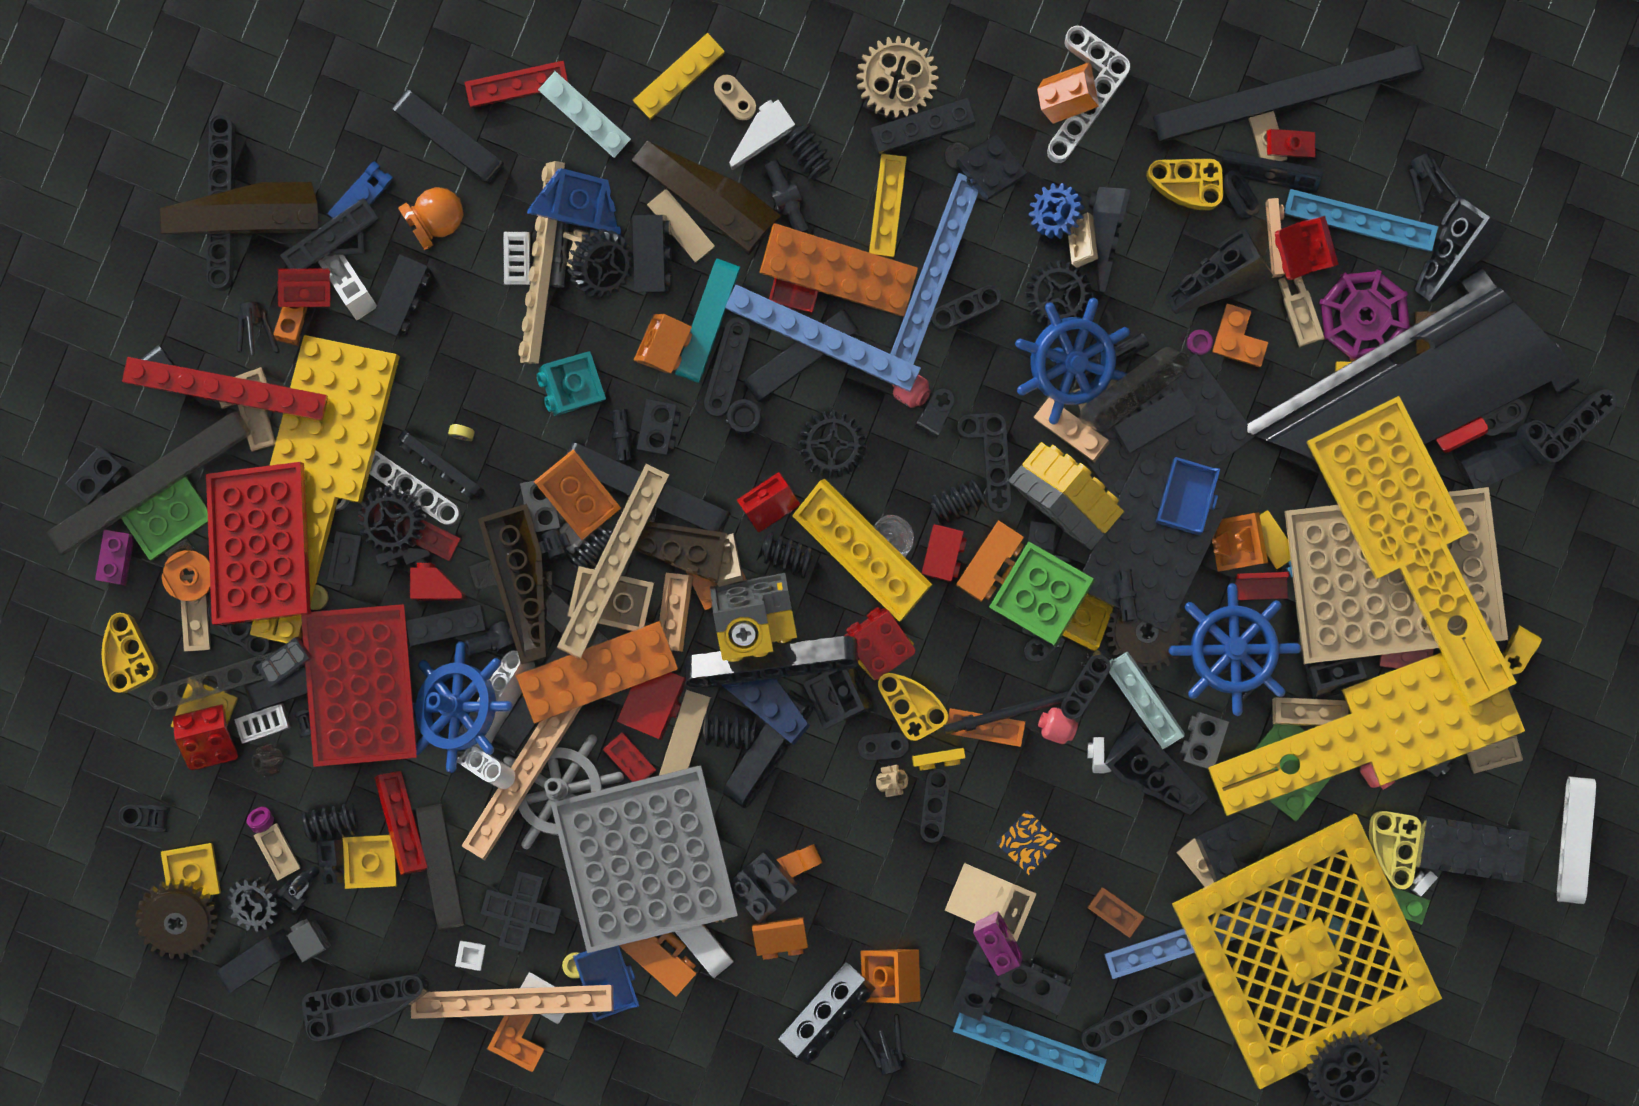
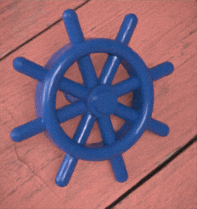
M1096 298L1089 299L1083 318L1068 317L1060 319L1055 305L1051 302L1047 303L1045 310L1051 324L1042 331L1035 343L1024 339H1018L1015 342L1018 349L1031 353V372L1033 379L1017 388V393L1025 395L1039 388L1043 394L1055 400L1049 417V422L1053 425L1059 422L1064 404L1079 405L1087 403L1092 417L1100 419L1102 412L1096 397L1107 388L1111 379L1122 383H1129L1131 381L1130 374L1115 370L1116 352L1114 348L1115 343L1129 336L1130 330L1127 327H1123L1108 335L1102 327L1092 322L1098 306ZM1079 329L1074 346H1072L1066 331ZM1088 333H1090L1097 342L1083 350ZM1058 337L1062 348L1056 347L1051 349V344ZM1101 352V364L1088 361L1089 358ZM1046 358L1051 359L1057 365L1046 371ZM1085 370L1097 374L1090 384L1084 373ZM1064 373L1059 390H1057L1050 380ZM1075 376L1081 390L1069 393Z
M1231 583L1227 587L1228 606L1219 608L1207 616L1194 603H1186L1185 610L1199 622V625L1195 629L1191 645L1171 646L1169 654L1172 656H1191L1194 668L1201 678L1188 692L1191 699L1197 698L1209 685L1218 691L1232 694V712L1235 716H1240L1243 713L1242 693L1251 691L1263 683L1276 696L1283 697L1285 695V689L1271 675L1277 665L1279 654L1299 653L1301 646L1298 643L1279 644L1276 632L1269 620L1281 609L1279 601H1273L1262 614L1253 609L1238 606V588L1236 584ZM1229 618V636L1215 624L1217 621ZM1239 618L1252 623L1241 636L1239 634ZM1207 631L1222 645H1203ZM1259 631L1266 644H1248ZM1248 654H1267L1264 666H1259ZM1203 655H1220L1221 657L1209 669ZM1229 663L1231 666V682L1218 677ZM1241 663L1244 666H1246L1255 675V677L1242 682Z
M462 641L456 644L454 663L445 664L433 670L426 660L419 661L418 667L427 678L419 690L416 703H412L418 728L423 735L416 743V754L419 755L429 743L446 749V770L449 773L456 771L457 752L460 750L468 749L478 743L487 755L493 754L494 747L485 735L493 723L496 711H511L513 708V704L510 701H496L495 691L489 680L501 666V661L498 658L492 659L482 671L466 665L465 643ZM465 675L472 680V682L462 692L463 677ZM453 677L451 693L444 682ZM478 691L480 701L470 702L469 700ZM432 712H440L442 715L433 723ZM470 712H478L475 722L469 716ZM460 721L468 730L461 736H459ZM449 723L448 739H446L439 733Z

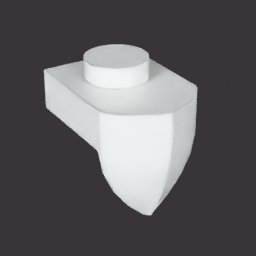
M1092 737V743H1087V757L1092 758L1093 773L1111 772L1104 763V737Z

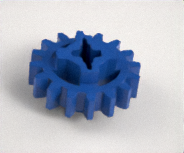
M1052 183L1051 190L1043 187L1042 195H1034L1037 202L1030 203V206L1035 209L1029 213V216L1034 219L1031 224L1038 228L1037 231L1039 233L1045 234L1051 239L1054 234L1061 239L1063 232L1071 235L1070 228L1072 226L1078 228L1077 219H1083L1084 217L1079 213V211L1085 209L1079 203L1082 197L1076 194L1077 191L1072 187L1068 188L1064 183H1061L1059 188Z

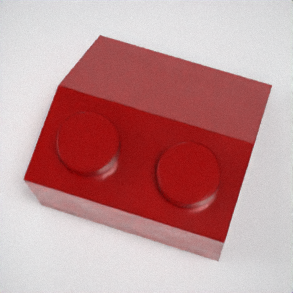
M417 563V568H410V599L416 601H467V595L442 570L435 568V564Z

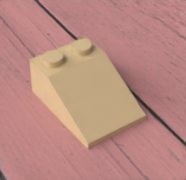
M579 566L568 617H572L594 572L593 569ZM620 576L598 624L627 631H634L644 627L654 583Z

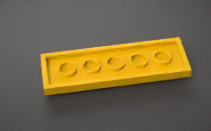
M826 479L819 481L792 515L899 622L909 614L932 586Z

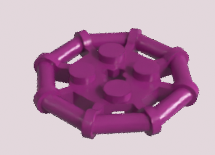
M1378 269L1374 272L1353 274L1345 272L1341 274V278L1324 299H1320L1319 302L1322 309L1324 340H1329L1350 357L1349 360L1355 361L1377 348L1359 349L1361 341L1376 340L1380 346L1385 343L1382 335L1390 326L1396 327L1397 330L1388 341L1412 327L1409 322L1407 291L1400 289ZM1372 282L1371 289L1356 290L1353 285L1355 283ZM1378 284L1394 297L1389 300L1377 291ZM1347 287L1350 295L1342 304L1335 303L1334 301ZM1395 302L1398 305L1399 321L1393 320L1391 316V304ZM1332 309L1339 310L1341 326L1335 329L1333 326ZM1369 309L1372 320L1362 321L1360 319V310L1366 311ZM1345 331L1355 339L1354 346L1349 345L1337 333Z

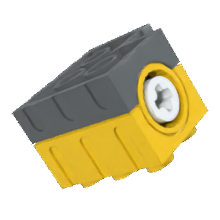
M1041 442L1008 481L1036 509L1048 516L1065 533L1092 550L1104 536L1103 533H1106L1124 512L1117 505L1119 499L1111 492H1106L1104 490L1106 486L1094 477L1092 479L1090 476L1092 472L1082 463L1076 466L1078 463L1071 456L1066 454L1063 457L1064 454L1056 446L1052 445L1049 448Z
M785 573L743 580L721 587L718 585L710 587L713 616L722 661L736 662L743 657L752 655L754 657H762L767 655L768 652H773L772 642L786 643L791 641L792 638H797Z

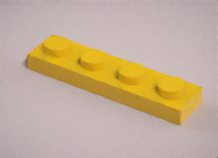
M707 33L633 99V102L651 120L716 62L725 51Z
M881 154L869 253L882 257L894 258L906 165V157Z

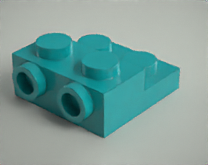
M590 351L546 363L538 368L537 381L541 388L545 387L547 393L545 405L549 412L553 411L554 416L575 411L581 407L602 402L606 399Z

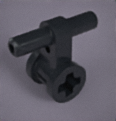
M313 866L306 872L300 873L292 883L288 881L275 895V898H281V902L290 908L289 912L293 915L308 899L305 892L311 886L313 879L319 874L318 868Z

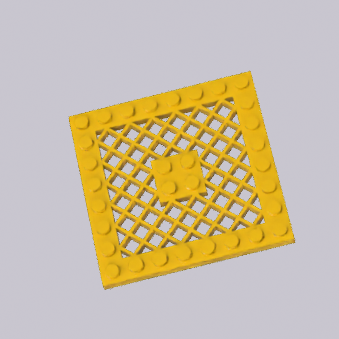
M1356 814L1336 822L1172 903L1259 1089L1306 1067L1307 1064L1314 1063L1310 1055H1318L1316 1046L1324 1048L1323 1040L1326 1039L1332 1042L1333 1034L1339 1039L1342 1037V1032L1345 1031L1348 1037H1350L1354 1030L1359 1037L1363 1032L1368 1036L1442 999ZM1343 850L1346 857L1336 853ZM1334 857L1345 860L1341 874L1330 871ZM1327 858L1324 868L1313 865ZM1350 866L1357 880L1347 877ZM1311 868L1322 872L1318 885L1307 882ZM1305 869L1301 879L1291 876ZM1328 874L1339 878L1335 891L1324 888ZM1282 880L1278 891L1269 888V886ZM1288 880L1300 883L1295 897L1284 893ZM1345 880L1356 884L1351 897L1340 894ZM1305 885L1316 889L1312 903L1301 899ZM1361 889L1368 903L1357 899ZM1266 891L1277 894L1272 908L1261 904ZM1322 891L1333 895L1329 908L1318 905ZM1259 892L1256 902L1245 899L1246 897ZM1282 897L1294 900L1289 914L1278 910ZM1339 897L1350 901L1345 914L1334 911ZM1243 902L1254 906L1250 919L1239 916ZM1236 903L1233 913L1222 910ZM1299 903L1310 906L1306 920L1295 916ZM1356 903L1366 906L1362 920L1351 917ZM1260 908L1271 912L1266 925L1255 921ZM1316 908L1327 912L1324 923L1320 917L1313 919ZM1371 912L1373 913L1378 926L1368 923ZM1220 913L1231 917L1227 931L1215 927ZM1213 914L1212 920L1210 922L1208 916ZM1276 914L1287 917L1283 931L1272 927ZM1333 914L1344 918L1340 931L1328 928ZM1237 919L1248 923L1244 936L1232 933ZM1293 920L1304 923L1290 930ZM1350 920L1360 924L1356 937L1345 934ZM1254 925L1265 929L1260 942L1249 939ZM1366 926L1377 930L1373 943L1362 940ZM1214 931L1225 934L1222 945ZM1270 931L1281 934L1273 939L1277 948L1266 945ZM1328 932L1338 935L1335 945H1333ZM1382 935L1389 949L1379 946ZM1231 937L1242 940L1238 953L1226 950ZM1343 938L1354 941L1350 954L1339 951ZM1247 943L1259 946L1254 959L1243 956ZM1360 943L1371 947L1367 960L1356 957ZM1264 949L1275 952L1271 965L1260 962ZM1377 949L1388 953L1383 966L1373 963ZM1225 954L1236 957L1232 968ZM1338 955L1348 958L1344 971L1334 968L1342 964ZM1280 957L1282 958L1287 971L1277 968ZM1393 958L1399 971L1390 969ZM1241 960L1253 963L1249 976L1237 973ZM1354 960L1365 964L1361 977L1350 974ZM1258 966L1269 969L1265 982L1254 979ZM1371 966L1382 970L1377 983L1367 980ZM1275 971L1286 975L1282 988L1271 985ZM1331 972L1342 975L1338 989L1327 985ZM1388 972L1398 975L1394 989L1384 986ZM1324 973L1321 983L1312 980V978ZM1236 977L1247 980L1243 991ZM1348 978L1359 981L1355 994L1344 991ZM1291 979L1295 986L1302 984L1299 994L1288 991ZM1404 981L1406 986L1401 988ZM1252 983L1263 986L1259 999L1248 996ZM1309 983L1320 987L1315 1000L1305 997ZM1365 983L1376 987L1372 1000L1361 997ZM1269 988L1280 992L1276 1005L1265 1002ZM1326 989L1336 992L1332 1006L1321 1002ZM1382 989L1392 992L1379 999ZM1286 994L1297 998L1293 1011L1282 1008ZM1342 995L1353 998L1349 1012L1338 1008ZM1247 1000L1257 1003L1254 1015ZM1303 1000L1314 1004L1309 1017L1299 1014ZM1359 1001L1368 1003V1005L1356 1010ZM1263 1006L1274 1009L1270 1023L1259 1019ZM1320 1006L1330 1009L1326 1023L1315 1019ZM1280 1012L1291 1015L1287 1028L1276 1025ZM1336 1012L1346 1015L1333 1022ZM1297 1017L1308 1021L1303 1034L1293 1031ZM1258 1023L1268 1026L1265 1037L1263 1036ZM1314 1023L1323 1026L1310 1033ZM1274 1029L1285 1032L1281 1045L1270 1042ZM1291 1035L1300 1037V1039L1288 1044ZM1268 1046L1276 1048L1278 1050L1271 1053Z

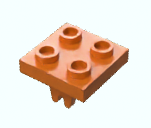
M1259 512L1221 520L1212 539L1218 572L1268 563Z

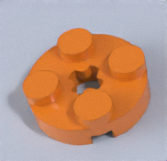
M187 550L179 551L169 557L162 573V582L166 591L171 596L182 601H195L204 597L211 589L210 563L208 558L197 551ZM185 569L195 573L191 583L188 580H182V577L185 575Z

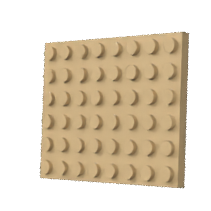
M1489 487L1448 492L1469 534L1447 544V547L1495 641L1508 640ZM1338 505L1285 511L1303 664L1439 648L1399 568L1375 579ZM1453 616L1449 619L1447 627L1451 634L1460 636L1465 633L1467 623L1463 617Z

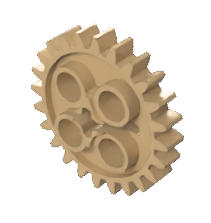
M897 36L896 43H892L891 39L887 37V45L877 41L878 49L875 50L869 47L871 56H862L866 64H858V69L864 72L857 74L856 79L863 81L857 85V88L860 90L865 89L861 98H870L867 103L868 107L874 104L877 105L875 109L876 114L882 109L885 110V118L889 116L890 112H894L895 119H898L899 112H903L905 117H908L909 110H912L914 114H918L917 106L919 105L925 109L927 105L924 99L930 101L933 99L929 91L937 90V87L931 84V82H936L939 79L938 76L932 75L938 69L937 66H930L934 61V57L926 58L928 49L925 48L919 51L920 42L911 46L909 37L905 43H901L900 36ZM904 56L906 59L901 72L902 79L898 82L894 98L890 99L889 96L894 83V77L892 76L897 74L900 59ZM885 57H892L895 59L896 64L891 68H887L882 64V60ZM909 64H916L920 67V72L911 75L907 72L906 67ZM878 81H885L888 83L889 88L884 92H880L874 85ZM902 88H909L912 90L913 95L909 99H904L899 95V91Z

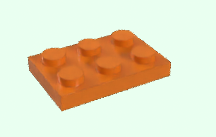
M574 449L534 481L581 540L621 509Z

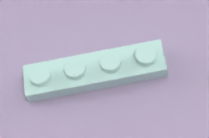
M556 71L538 89L612 157L615 158L631 140L630 137Z
M1127 651L1114 659L1109 673L1162 749L1184 737V731Z

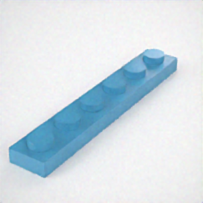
M1293 189L1289 190L1284 209V215L1302 220L1325 216L1329 227L1431 252L1438 229V226Z
M959 1012L953 1029L955 1033L1095 1083H1099L1107 1060L1106 1058L986 1015H982L981 1020L978 1021Z

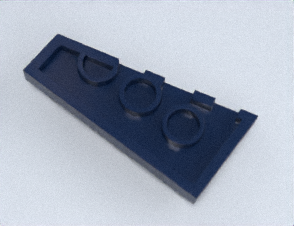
M776 678L722 685L793 745L797 743L810 727V724Z

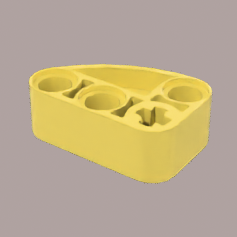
M1378 811L1371 816L1369 824V840L1388 883L1397 889L1409 888L1413 883L1422 827L1421 822L1417 817L1411 815ZM1382 815L1386 816L1389 820V825L1384 830L1377 826V820ZM1411 820L1410 824H1414V829L1409 830L1408 834H1406V830L1403 829V823L1407 824ZM1403 845H1407L1410 849V855L1406 859H1401L1398 854L1399 848ZM1402 870L1406 874V881L1398 885L1394 880V876L1397 871Z

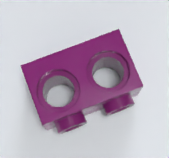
M104 530L95 580L126 586L134 544L133 535Z
M997 911L976 921L973 934L997 976L1021 966L1023 953L1000 912Z

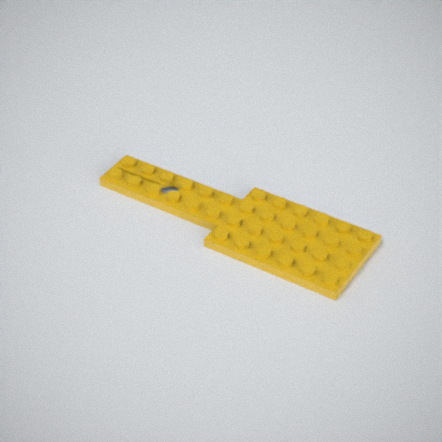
M304 335L290 388L327 395L328 399L323 421L283 414L270 465L292 462L304 463L311 602L338 499L361 503L363 500L400 356L389 352ZM301 615L253 621L250 635L285 644L295 637H299L302 640Z
M1400 396L1308 440L1307 444L1375 579L1399 568L1468 706H1472L1516 684L1447 547V544L1469 534ZM1453 616L1463 617L1467 623L1465 633L1460 636H1455L1448 630L1447 623Z
M1439 653L1343 689L1342 692L1351 714L1208 767L1226 816L1370 762L1379 785L1382 786L1525 732V729L1508 688L1472 706H1468L1443 654ZM1294 755L1298 758L1300 768L1295 774H1287L1281 770L1280 760L1283 756Z

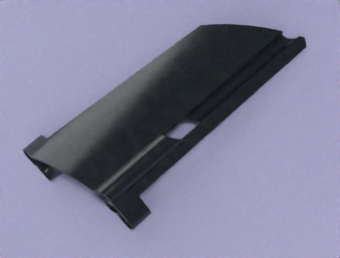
M1480 267L1459 280L1468 293L1467 295L1249 422L1247 433L1315 459L1307 444L1308 440L1400 396L1423 444H1426L1548 382L1552 384L1558 396L1580 383L1571 361L1563 353L1560 346L1553 342L1501 288L1496 287L1487 273ZM1416 339L1425 340L1430 345L1427 351L1404 364H1395L1389 359L1392 353Z

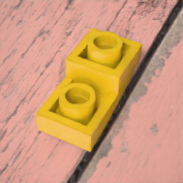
M1267 510L1260 515L1265 549L1268 558L1274 567L1278 569L1291 560L1287 537Z

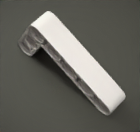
M1073 26L1068 30L1065 37V46L1084 62H1090L1091 67L1100 72L1094 80L1095 87L1100 83H1105L1109 86L1110 92L1108 94H1101L1096 88L1099 107L1095 108V113L1087 115L1083 112L1066 119L1047 149L1049 159L1055 163H1062L1068 159L1130 70L1129 60L1124 55L1082 26ZM1073 34L1081 35L1083 43L1079 45L1073 44L1070 36ZM1095 48L1101 49L1104 57L1101 59L1093 58L1091 50ZM1120 63L1124 66L1125 70L1121 74H1116L1112 71L1111 65ZM1076 124L1080 127L1081 132L1078 135H1071L1067 130V126ZM1056 144H1061L1065 147L1066 153L1058 156L1053 152L1052 147Z
M375 450L370 475L386 486L391 485L393 490L395 487L400 486L404 479H411L413 487L410 490L409 498L412 499L414 496H418V500L415 502L416 506L422 504L421 498L425 493H432L434 496L433 503L430 506H424L422 510L447 526H452L459 522L461 511L457 505ZM389 464L392 468V473L389 477L382 478L379 470L383 465ZM342 499L341 503L336 505L335 511L343 510L350 501ZM447 507H452L455 511L454 518L449 521L444 520L442 517L443 510Z
M513 650L506 653L501 660V666L490 679L495 691L496 701H510L513 706L515 705L522 693L516 675L535 668L534 662L521 665L517 651ZM510 711L495 712L493 723L485 735L490 743H492ZM470 712L469 714L474 722L478 712ZM464 725L459 730V736L468 731ZM478 743L468 749L457 752V763L500 789H507L514 783V770L494 756L487 755Z

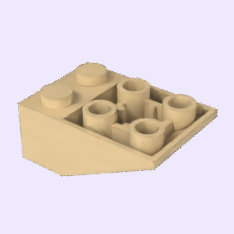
M964 863L945 911L975 924L976 921L999 911L1015 941H1017L1036 893Z

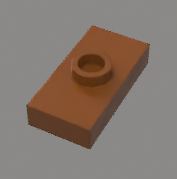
M1103 887L1087 907L1129 938L1144 919V916Z

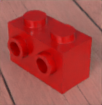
M933 525L921 573L923 576L948 582L952 581V577H958L961 563L956 562L958 552L963 553L967 538L962 537L964 531Z

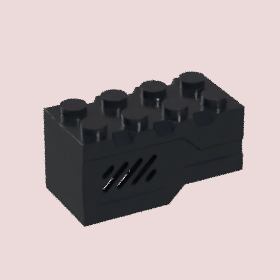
M1421 815L1420 822L1422 827L1416 867L1522 883L1530 832Z

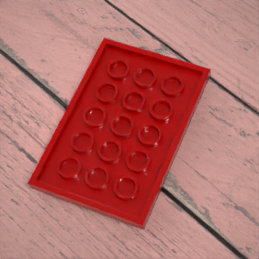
M292 462L206 474L212 624L219 626L311 614L304 463Z
M404 604L311 612L309 615H301L303 644L312 656V659L305 663L314 767L417 758Z

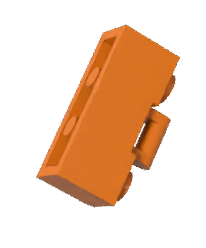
M998 520L956 586L980 602L984 597L989 600L997 588L993 583L997 581L1003 585L1015 565V562L1010 558L1012 555L1015 557L1019 555L1024 547V544L1021 543L1024 537ZM1003 562H1005L1009 566L1002 577H1000L996 573Z
M672 932L663 934L660 938L655 936L619 945L674 996H677L697 974L694 970L696 964L687 956L683 958L678 956L686 945ZM664 940L676 949L673 954L661 944Z

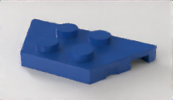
M563 168L557 169L527 211L528 214L597 231L599 229L612 230L617 235L621 234L620 226L617 227L614 216L616 210L614 202L610 197L611 190L608 180Z

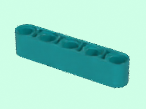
M718 258L715 260L690 333H692L691 340L688 346L683 349L682 359L675 375L700 383L726 312L725 306L736 284L741 269L740 266Z

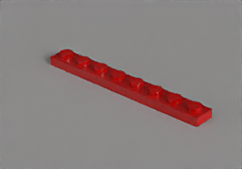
M127 357L122 382L126 384L323 421L328 396L325 394Z

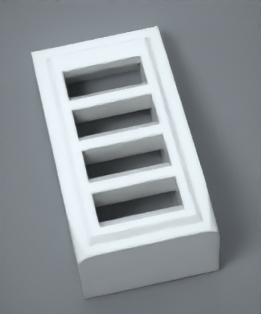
M504 232V285H530L528 278L530 270V233ZM510 241H524V245H510ZM510 251H524V256L510 255ZM510 261L524 262V266H510ZM510 272H524V276H510Z
M283 703L234 719L242 744L291 728ZM273 712L277 714L279 726H275L272 716ZM264 715H267L270 729L267 730L262 717ZM255 718L258 719L261 732L257 733L253 722ZM245 721L249 723L252 733L250 736H247L243 724Z

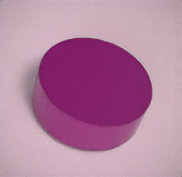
M1195 330L1187 339L1188 350L1194 355L1197 354V356L1208 353L1213 345L1211 335L1205 330Z
M266 807L254 809L247 817V824L255 833H262L268 830L274 822L272 813Z

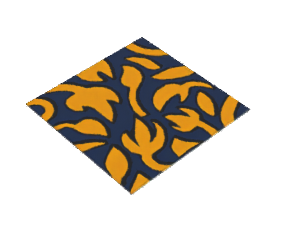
M1028 810L996 842L1028 875L1060 843Z

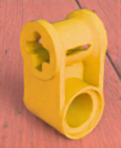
M1520 625L1511 635L1508 645L1502 654L1508 667L1511 665L1508 660L1515 659L1514 664L1517 667L1509 668L1512 675L1519 674L1525 669L1542 641V638Z

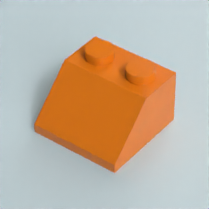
M1090 62L1045 78L1037 88L1041 110L1053 124L1099 107Z
M654 314L634 361L664 373L676 371L682 359L679 356L683 347H687L691 340L692 333H690L692 327L666 314Z
M804 917L752 925L757 956L762 955L763 960L778 958V953L788 951V956L803 954V949L808 948Z
M919 950L861 951V973L876 988L866 1002L908 1003L921 1001Z

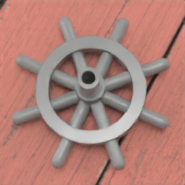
M589 735L578 752L568 748H555L547 761L551 778L548 779L539 774L535 780V783L545 790L527 794L518 807L524 819L532 825L521 843L524 849H529L540 831L550 835H558L556 824L547 822L553 812L551 802L574 797L573 793L591 789V792L603 790V786L618 783L624 779V775L621 772L600 776L596 767L587 758L597 742L595 735ZM507 755L504 757L503 762L511 768L516 759ZM558 760L572 761L561 778ZM580 767H582L589 779L571 783ZM548 800L537 817L529 804Z

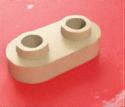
M722 75L716 80L714 84L715 94L732 115L739 120L752 118L756 112V103L738 80L731 75ZM729 83L732 86L731 90L724 91L722 89L723 84ZM741 102L748 104L746 110L739 109L738 106Z

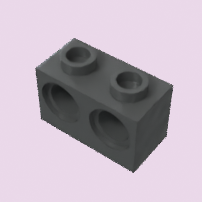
M534 481L520 483L524 504L528 505L536 534L554 529L560 530L562 528L561 523H564L565 519L547 497L544 500H537L534 493L538 486ZM545 511L551 512L553 515V520L548 525H542L539 521L540 515Z
M1198 712L1196 717L1192 716L1188 725V731H1191L1189 740H1184L1180 750V755H1183L1182 761L1205 769L1216 765L1229 722ZM1205 721L1212 723L1214 728L1209 736L1203 735L1200 730L1201 724ZM1198 745L1204 747L1206 755L1202 760H1196L1193 757V749Z
M305 919L290 927L292 932L287 937L302 962L313 958L331 947L316 920L309 922L308 919Z

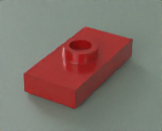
M1269 129L1267 130V156L1314 158L1315 132Z
M623 732L603 749L632 782L647 779L656 771L653 765Z

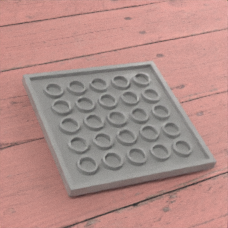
M701 765L551 802L587 953L738 916Z

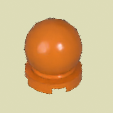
M434 187L426 190L417 198L414 206L409 207L406 202L398 207L409 226H416L413 232L424 250L433 246L430 240L433 237H445L452 234L460 226L464 216L460 198L447 188Z

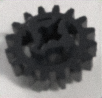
M250 875L246 879L241 878L229 889L231 893L226 896V899L231 901V903L226 907L234 912L231 914V918L237 917L239 919L237 922L238 926L244 923L246 924V930L249 931L254 926L255 931L258 932L262 928L267 929L279 918L277 914L281 912V908L276 905L281 902V898H275L274 894H276L277 889L270 890L271 882L268 881L263 884L262 877L259 876L254 880L252 875Z

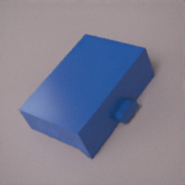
M1175 457L1155 523L1200 536L1203 533L1209 509H1215L1218 495H1214V490L1220 469Z
M619 945L590 953L585 951L573 955L583 986L613 985L614 1011L592 1012L595 1021L639 1006L631 983L632 980H635L631 965H625Z

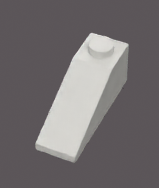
M770 100L759 108L760 112L755 116L729 162L732 170L795 129V123L779 100L774 103Z
M344 255L325 256L318 261L322 269H330V281L356 321L376 309V303Z

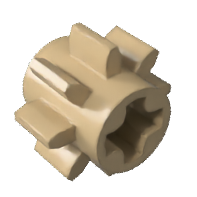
M898 765L882 767V773L878 774L876 778L878 789L881 792H885L886 797L904 794L903 789L908 785V777L905 771L899 770Z

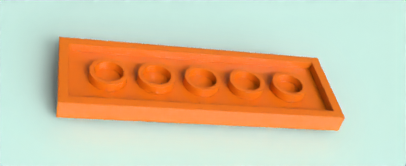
M773 224L760 273L904 317L918 268L779 224Z
M661 621L586 648L581 659L570 654L517 674L516 678L533 722L537 723L678 669Z

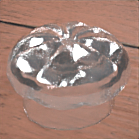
M886 515L880 518L873 526L904 557L911 551L914 544V533L912 527L905 519L896 515Z

